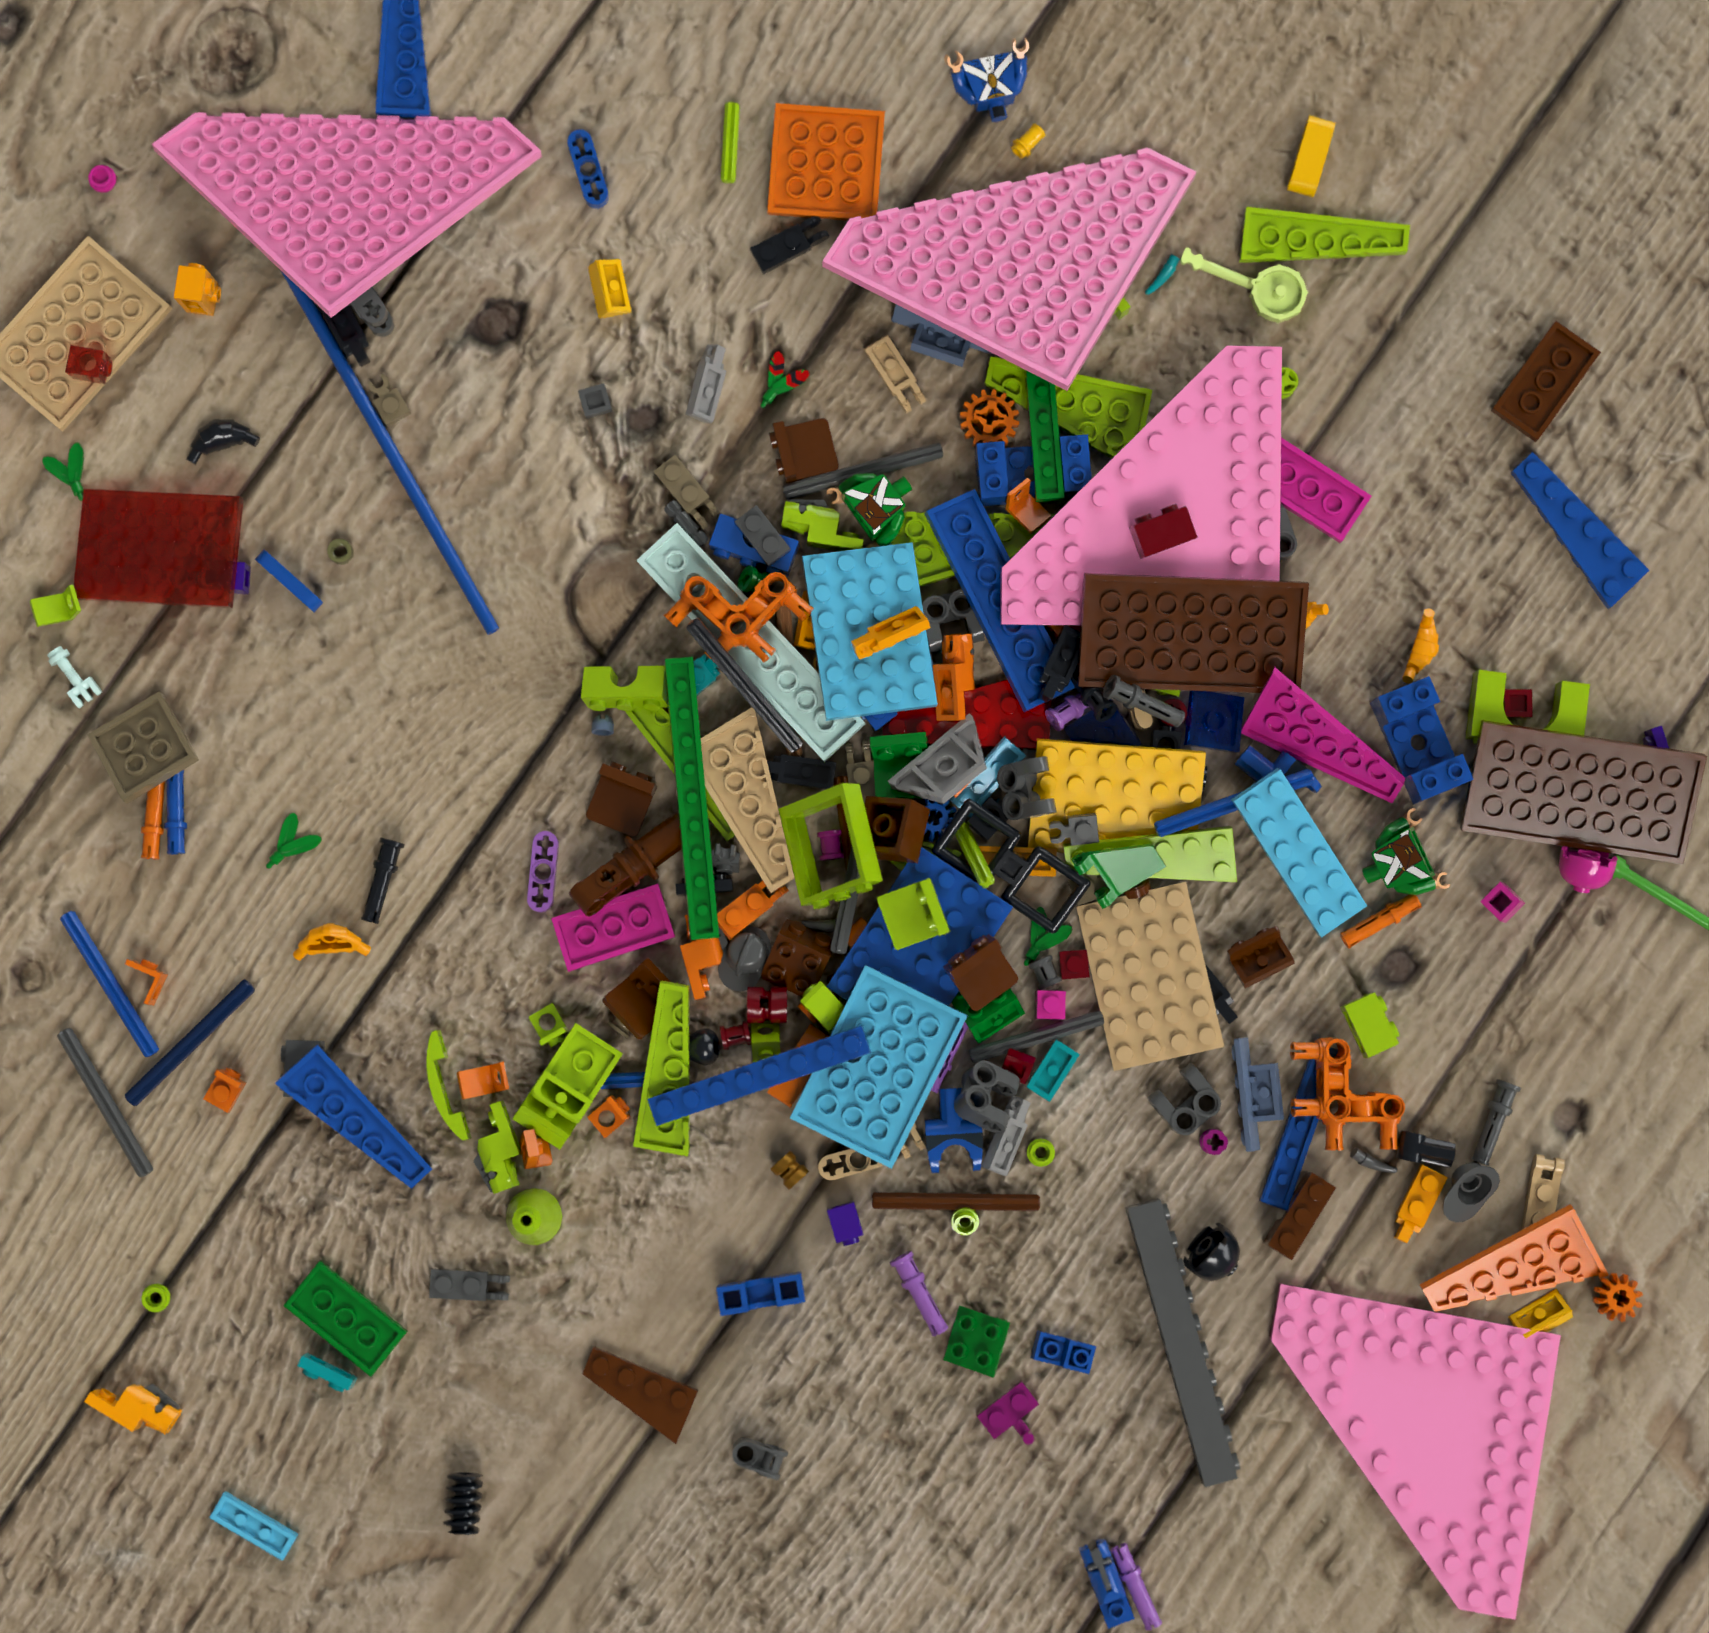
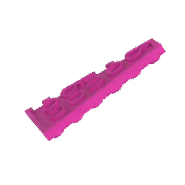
M1273 669L1240 733L1275 750L1284 751L1303 763L1393 803L1404 785L1405 777L1278 669Z

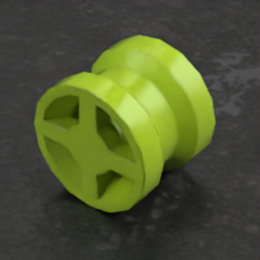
M1282 367L1281 399L1290 397L1298 386L1299 379L1296 372L1288 367Z

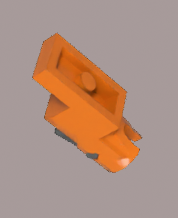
M972 633L943 635L942 642L943 663L933 665L938 703L936 718L937 721H959L966 719L964 691L975 689Z
M687 914V915H685V920H686V926H687V940H688V939H690V935H689V924H688V914ZM719 927V938L691 940V943L680 945L693 996L696 1001L707 998L706 991H710L706 974L701 975L700 970L721 965L723 958L722 950L728 944L723 931Z

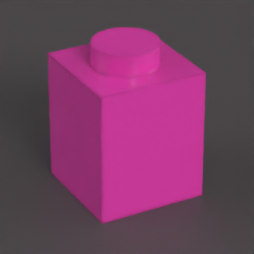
M1499 882L1480 901L1500 922L1507 923L1525 904L1511 888L1502 882Z
M1035 991V1019H1065L1066 991Z

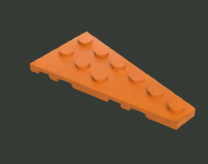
M1569 1204L1420 1284V1287L1434 1312L1466 1306L1469 1302L1485 1299L1490 1301L1497 1299V1296L1511 1294L1514 1296L1553 1288L1559 1283L1569 1281L1578 1283L1584 1281V1278L1593 1276L1602 1278L1609 1276L1575 1209Z

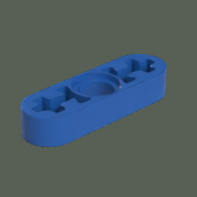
M575 130L569 135L567 140L585 202L589 207L599 209L608 203L609 193L590 134L585 130ZM582 138V141L586 142L584 143V148L587 155L582 157L579 147L573 146L577 144L576 139ZM593 163L596 166L595 173L590 176L583 175L580 172L582 165ZM593 182L596 183L598 192L602 193L600 194V199L596 201L594 197H589L593 194L590 183Z
M265 549L255 558L261 566L314 613L324 603Z

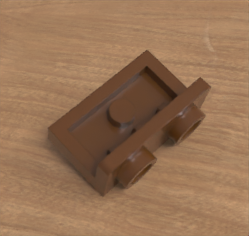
M1277 926L1262 929L1256 936L1246 941L1236 942L1227 951L1229 963L1244 988L1295 964L1294 958L1282 940Z

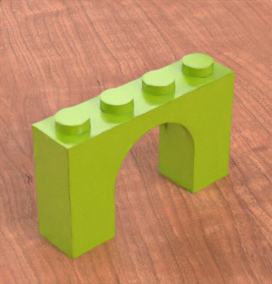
M1480 669L1473 673L1465 739H1472L1475 745H1477L1481 720L1513 725L1508 720L1503 705L1507 673ZM1563 680L1555 684L1552 715L1548 724L1543 729L1584 736L1590 684Z

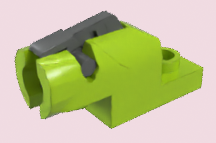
M793 499L785 502L782 528L804 535V532H808L807 546L834 551L863 548L864 539H859L858 534L843 532L842 536L837 535L840 513L832 508H828L825 500Z
M504 1100L490 1104L492 1111L488 1112V1116L493 1128L498 1127L499 1132L478 1139V1155L474 1159V1164L488 1189L493 1194L520 1185L517 1178L515 1161L512 1162L511 1158L520 1155L521 1150Z

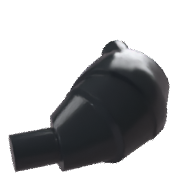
M214 419L198 429V433L190 445L192 449L186 460L196 465L202 454L208 455L231 446L242 445L244 442L256 447L260 437L251 433L250 428L235 422L234 419Z

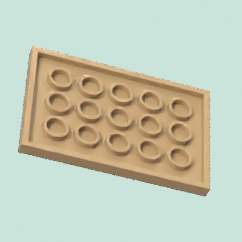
M87 236L0 333V379L63 432L173 308L93 239Z
M1186 882L1151 889L1147 895L1137 899H1128L1126 895L1117 897L1111 905L1102 909L1098 902L1076 907L1099 1008L1104 1017L1103 1026L1114 1071L1224 1047Z

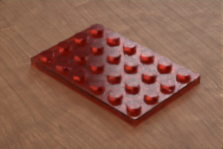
M84 489L73 584L78 600L233 608L244 498L228 495Z

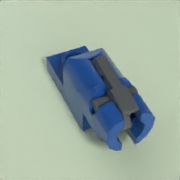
M1105 1539L1095 1540L1096 1549L1089 1550L1088 1545L1085 1544L1079 1548L1107 1628L1109 1629L1135 1618Z

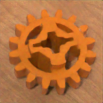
M996 389L992 390L991 395H987L985 390H981V397L978 398L975 394L971 395L972 404L964 402L963 407L967 412H960V418L966 421L960 424V429L968 430L965 433V439L974 438L972 446L975 447L976 443L999 441H1004L1006 446L1008 445L1007 436L1015 437L1016 432L1012 428H1018L1019 421L1013 418L1019 416V410H1012L1015 404L1014 400L1005 401L1006 393L998 397L996 396ZM987 403V406L983 409L976 410L979 405ZM997 405L1002 407L1006 414H1001ZM987 415L993 416L992 425L986 424ZM972 423L973 425L979 427V429L982 431V435L979 434L973 428ZM998 429L1004 430L1001 434L992 437V434Z

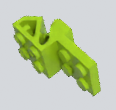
M575 1023L512 1120L528 1130L534 1129L535 1135L560 1150L571 1135L576 1124L580 1122L592 1104L593 1099L623 1053Z

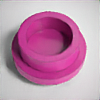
M98 165L90 171L88 181L95 191L106 193L115 187L117 177L109 166Z

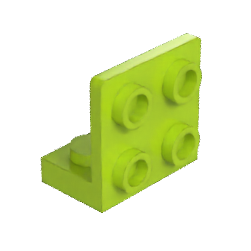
M930 878L877 897L896 950L950 932Z

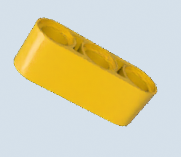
M1312 115L1308 116L1287 191L1314 198L1336 122Z

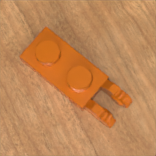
M763 881L758 885L756 883L717 913L718 927L731 940L772 908L773 903L789 891L786 886L781 887L768 898L762 891L766 888Z

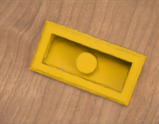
M621 259L595 260L588 266L598 318H608L630 313L631 307Z
M1554 1289L1508 1316L1513 1326L1530 1329V1331L1523 1334L1526 1339L1538 1331H1551L1573 1318V1312L1559 1291Z

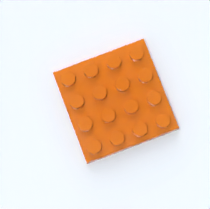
M775 103L767 214L805 218L817 216L820 219L846 221L861 216L862 219L876 215V212H878L885 111Z

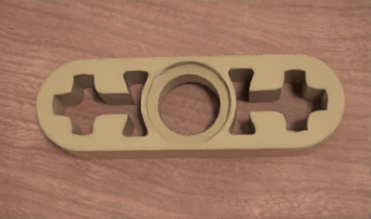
M849 1148L825 1155L819 1162L818 1170L823 1178L835 1180L885 1165L879 1162L871 1165V1158L866 1156L865 1165L861 1168H856L850 1163V1156L856 1151ZM846 1155L845 1161L850 1171L843 1172L844 1167H839L835 1169L836 1174L830 1175L829 1171L824 1172L823 1167L827 1165L826 1160L832 1159L833 1163L842 1162L839 1156Z

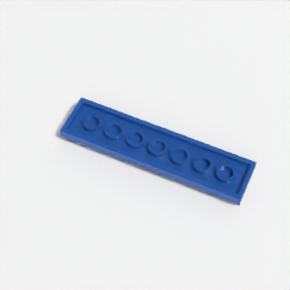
M973 489L927 510L924 514L1023 712H1027L1045 703L1038 698L1044 685L1039 682V679L1054 645L1044 625H1000L1001 568L1010 558L976 490ZM1070 680L1061 693L1056 690L1053 699L1074 689L1072 681Z

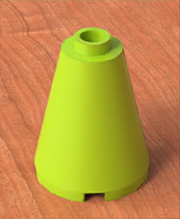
M537 1188L519 1192L512 1198L506 1211V1224L510 1233L518 1241L528 1245H539L551 1240L560 1229L563 1218L561 1207L555 1196L546 1190ZM526 1215L532 1218L531 1224L527 1221Z

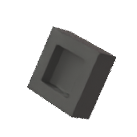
M605 383L578 390L586 419L613 412Z

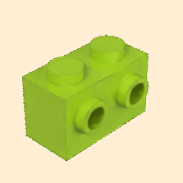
M1375 992L1368 993L1340 1006L1363 1058H1370L1399 1044L1397 1037L1400 1036L1399 1031L1393 1021H1388L1385 1011L1388 1010L1385 1001L1381 996H1377Z

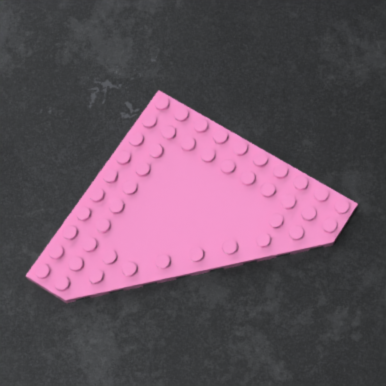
M194 113L152 143L157 154L330 318L542 157L541 150L504 117H493V121L477 120V117H454V120H439L438 116H416V119H400V116L377 115V119H362L361 115H338V118H323L322 115L300 114L299 118L284 117V114H261V117H246L245 113H222V116H207L206 113Z
M1149 148L1137 150L1135 154L1127 156L1119 154L1102 158L1100 162L1089 165L1081 163L1064 167L1063 171L1051 174L1043 172L1026 176V180L1013 183L1005 181L989 185V188L974 192L972 189L951 194L950 198L936 201V198L917 202L912 207L900 210L896 207L876 212V215L862 219L861 216L850 218L823 259L822 267L1068 391L1194 180L1196 171Z
M1224 347L1001 568L1000 625L1081 626L1084 573L1280 581L1282 347ZM1177 504L1178 509L1187 506L1198 538L1140 559L1129 527L1136 525L1135 519L1149 513L1152 518L1162 515L1161 509Z
M1279 1283L1270 1334L1271 1342L1330 1424L1342 1444L1351 1454L1356 1464L1374 1487L1439 1583L1448 1593L1453 1603L1460 1610L1515 1620L1561 1335L1538 1331L1525 1339L1523 1334L1530 1331L1528 1328Z

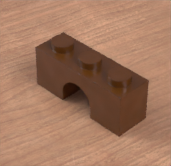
M1306 1171L1293 1193L1294 1197L1289 1208L1280 1219L1276 1220L1263 1243L1284 1257L1293 1260L1336 1187L1313 1172Z

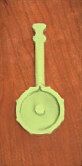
M1185 248L1180 259L1182 265L1190 264L1194 271L1200 269L1250 289L1249 297L1257 315L1276 323L1297 316L1301 312L1306 295L1308 294L1300 272H1296L1286 266H1281V264L1259 272L1256 279H1252L1205 260L1201 254L1194 255L1191 253L1190 248Z

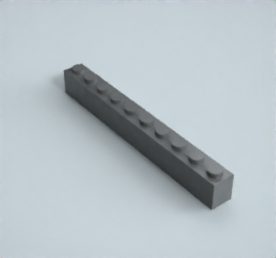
M1157 1198L1125 1207L1201 1483L1204 1487H1209L1238 1479L1236 1470L1240 1469L1239 1460L1236 1452L1231 1453L1228 1442L1233 1441L1228 1424L1223 1426L1221 1414L1225 1413L1221 1398L1215 1397L1213 1387L1217 1386L1213 1369L1208 1370L1205 1359L1209 1358V1353L1205 1341L1200 1342L1197 1331L1202 1330L1197 1313L1192 1314L1190 1303H1193L1194 1299L1190 1286H1184L1182 1276L1186 1275L1185 1266L1182 1258L1177 1259L1174 1248L1178 1247V1241L1175 1232H1169L1167 1220H1171L1168 1206L1166 1203L1162 1204L1161 1200Z

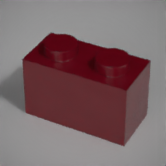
M1177 504L1161 509L1162 515L1152 518L1149 513L1135 519L1136 525L1129 527L1140 559L1198 538L1187 506L1178 509Z

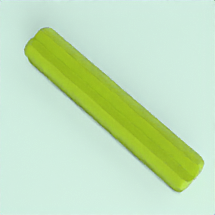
M727 102L724 109L721 182L729 184L736 181L740 107L735 102Z
M964 821L955 836L978 884L982 888H988L989 885L994 884L995 879L969 825Z

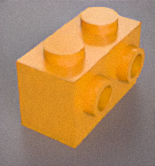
M188 263V266L179 265L174 299L187 313L214 316L216 302L219 303L221 298V287L218 286L217 281L205 269V266L197 263Z

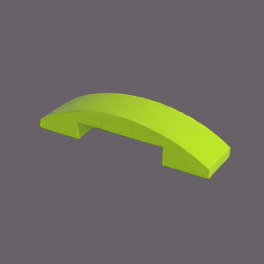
M441 1030L432 1031L428 1042L426 1064L433 1100L443 1120L455 1135L462 1141L471 1139L464 1111L455 1114L452 1112L438 1060L448 1058Z

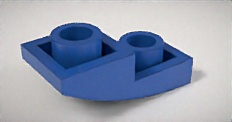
M1037 1330L1030 1358L1090 1374L1096 1346Z

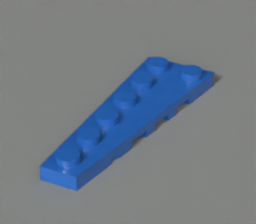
M383 0L376 114L379 116L409 118L431 116L419 0Z
M1533 452L1511 472L1529 500L1537 507L1541 517L1556 533L1558 541L1561 545L1565 546L1573 557L1572 560L1578 568L1580 567L1589 580L1587 582L1607 609H1610L1650 571Z
M318 1045L314 1046L275 1082L280 1089L411 1189L432 1170L427 1162Z

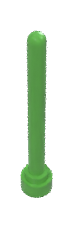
M1615 854L1610 858L1617 857L1613 879L1616 877L1618 879L1624 878L1709 930V917L1629 869L1626 860Z

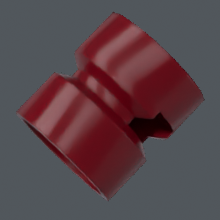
M748 987L747 1023H764L766 1019H769L771 1023H787V987H771L769 991H766L764 987ZM768 1002V1009L761 1008V1003Z

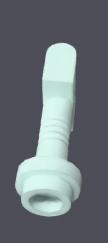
M59 646L47 655L49 657L48 662L51 666L57 664L66 677H68L74 688L68 691L67 694L74 704L81 708L84 704L78 695L82 694L86 701L89 702L93 697L88 692V688L91 687L97 696L102 691L92 677H88L84 681L81 679L67 659L70 655L69 651Z

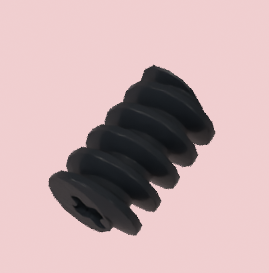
M457 1472L447 1475V1478L455 1481V1484L446 1487V1490L454 1493V1496L445 1498L446 1502L453 1504L452 1508L444 1510V1513L452 1516V1519L443 1521L444 1525L451 1527V1531H448L449 1533L456 1535H475L479 1533V1528L472 1524L480 1521V1516L474 1512L481 1510V1505L475 1501L482 1498V1493L476 1490L483 1486V1482L477 1479L483 1476L482 1474Z

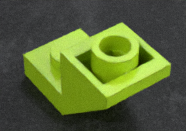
M820 981L816 986L811 985L807 988L800 1002L821 1023L825 1031L831 1035L844 1006Z

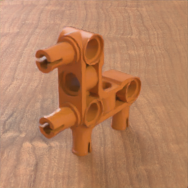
M779 572L767 575L755 586V592L742 605L739 604L738 606L731 605L723 598L719 589L701 576H694L687 580L685 588L680 592L679 596L681 598L664 614V617L677 628L693 609L695 611L697 609L721 631V636L717 640L727 652L733 646L735 648L737 646L748 647L765 663L769 657L762 649L771 656L775 653L776 649L758 634L759 630L781 606H786L802 622L808 617L800 608L809 615L814 608L796 593V587L785 575ZM776 581H782L785 584L784 589L779 593L770 591L771 585ZM704 585L706 589L702 596H692V590L695 586ZM737 622L746 623V629L741 634H734L732 632V628Z
M1332 1037L1318 1038L1315 1042H1291L1290 1049L1301 1050V1052H1290L1292 1060H1316V1098L1291 1099L1290 1106L1302 1107L1290 1109L1292 1117L1316 1116L1317 1119H1320L1325 1125V1150H1344L1343 1125H1345V1122H1377L1380 1124L1379 1149H1398L1397 1124H1400L1401 1116L1404 1114L1405 1103L1399 1096L1388 1093L1367 1092V1094L1363 1095L1351 1093V1090H1349L1351 1055L1347 1042L1343 1039ZM1335 1043L1338 1047V1053L1332 1058L1329 1054V1048ZM1390 1099L1393 1105L1392 1110L1386 1113L1384 1104ZM1336 1100L1338 1102V1110L1336 1113L1331 1114L1330 1104Z

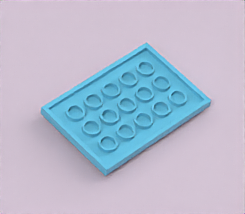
M913 542L802 556L808 604L814 608L810 617L826 721L937 707L938 703L926 630L863 659H858L851 643L852 640L865 635L868 632V627L912 607L918 606L923 613Z
M865 965L830 1036L863 1026L872 1053L812 1073L790 1119L892 1169L967 1015Z

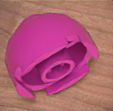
M1561 847L1559 871L1562 878L1567 883L1573 885V890L1581 893H1590V889H1599L1607 885L1612 879L1617 864L1616 856L1609 859V853L1579 848L1576 851L1569 850L1570 847Z

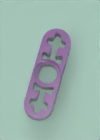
M549 831L539 832L534 837L531 854L527 902L532 910L541 913L548 911L552 907L555 894L559 840ZM546 836L549 837V841L553 842V847H548L547 856H553L552 862L547 859L536 860L537 854L543 856V847L538 844L539 841H544ZM540 864H547L551 868V875L545 880L538 879L535 874L536 868ZM534 882L541 885L550 884V889L544 888L543 896L548 898V902L543 903L540 908L538 903L533 901V897H537L540 890L539 887L534 888Z

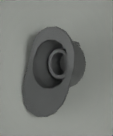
M747 926L731 940L728 939V944L723 951L722 963L718 966L719 978L726 987L741 992L757 984L771 952L770 939L767 934L758 927Z
M1477 1161L1458 1167L1452 1174V1187L1443 1201L1444 1215L1453 1222H1464L1471 1219L1498 1189L1500 1183L1498 1172L1492 1167L1481 1166Z

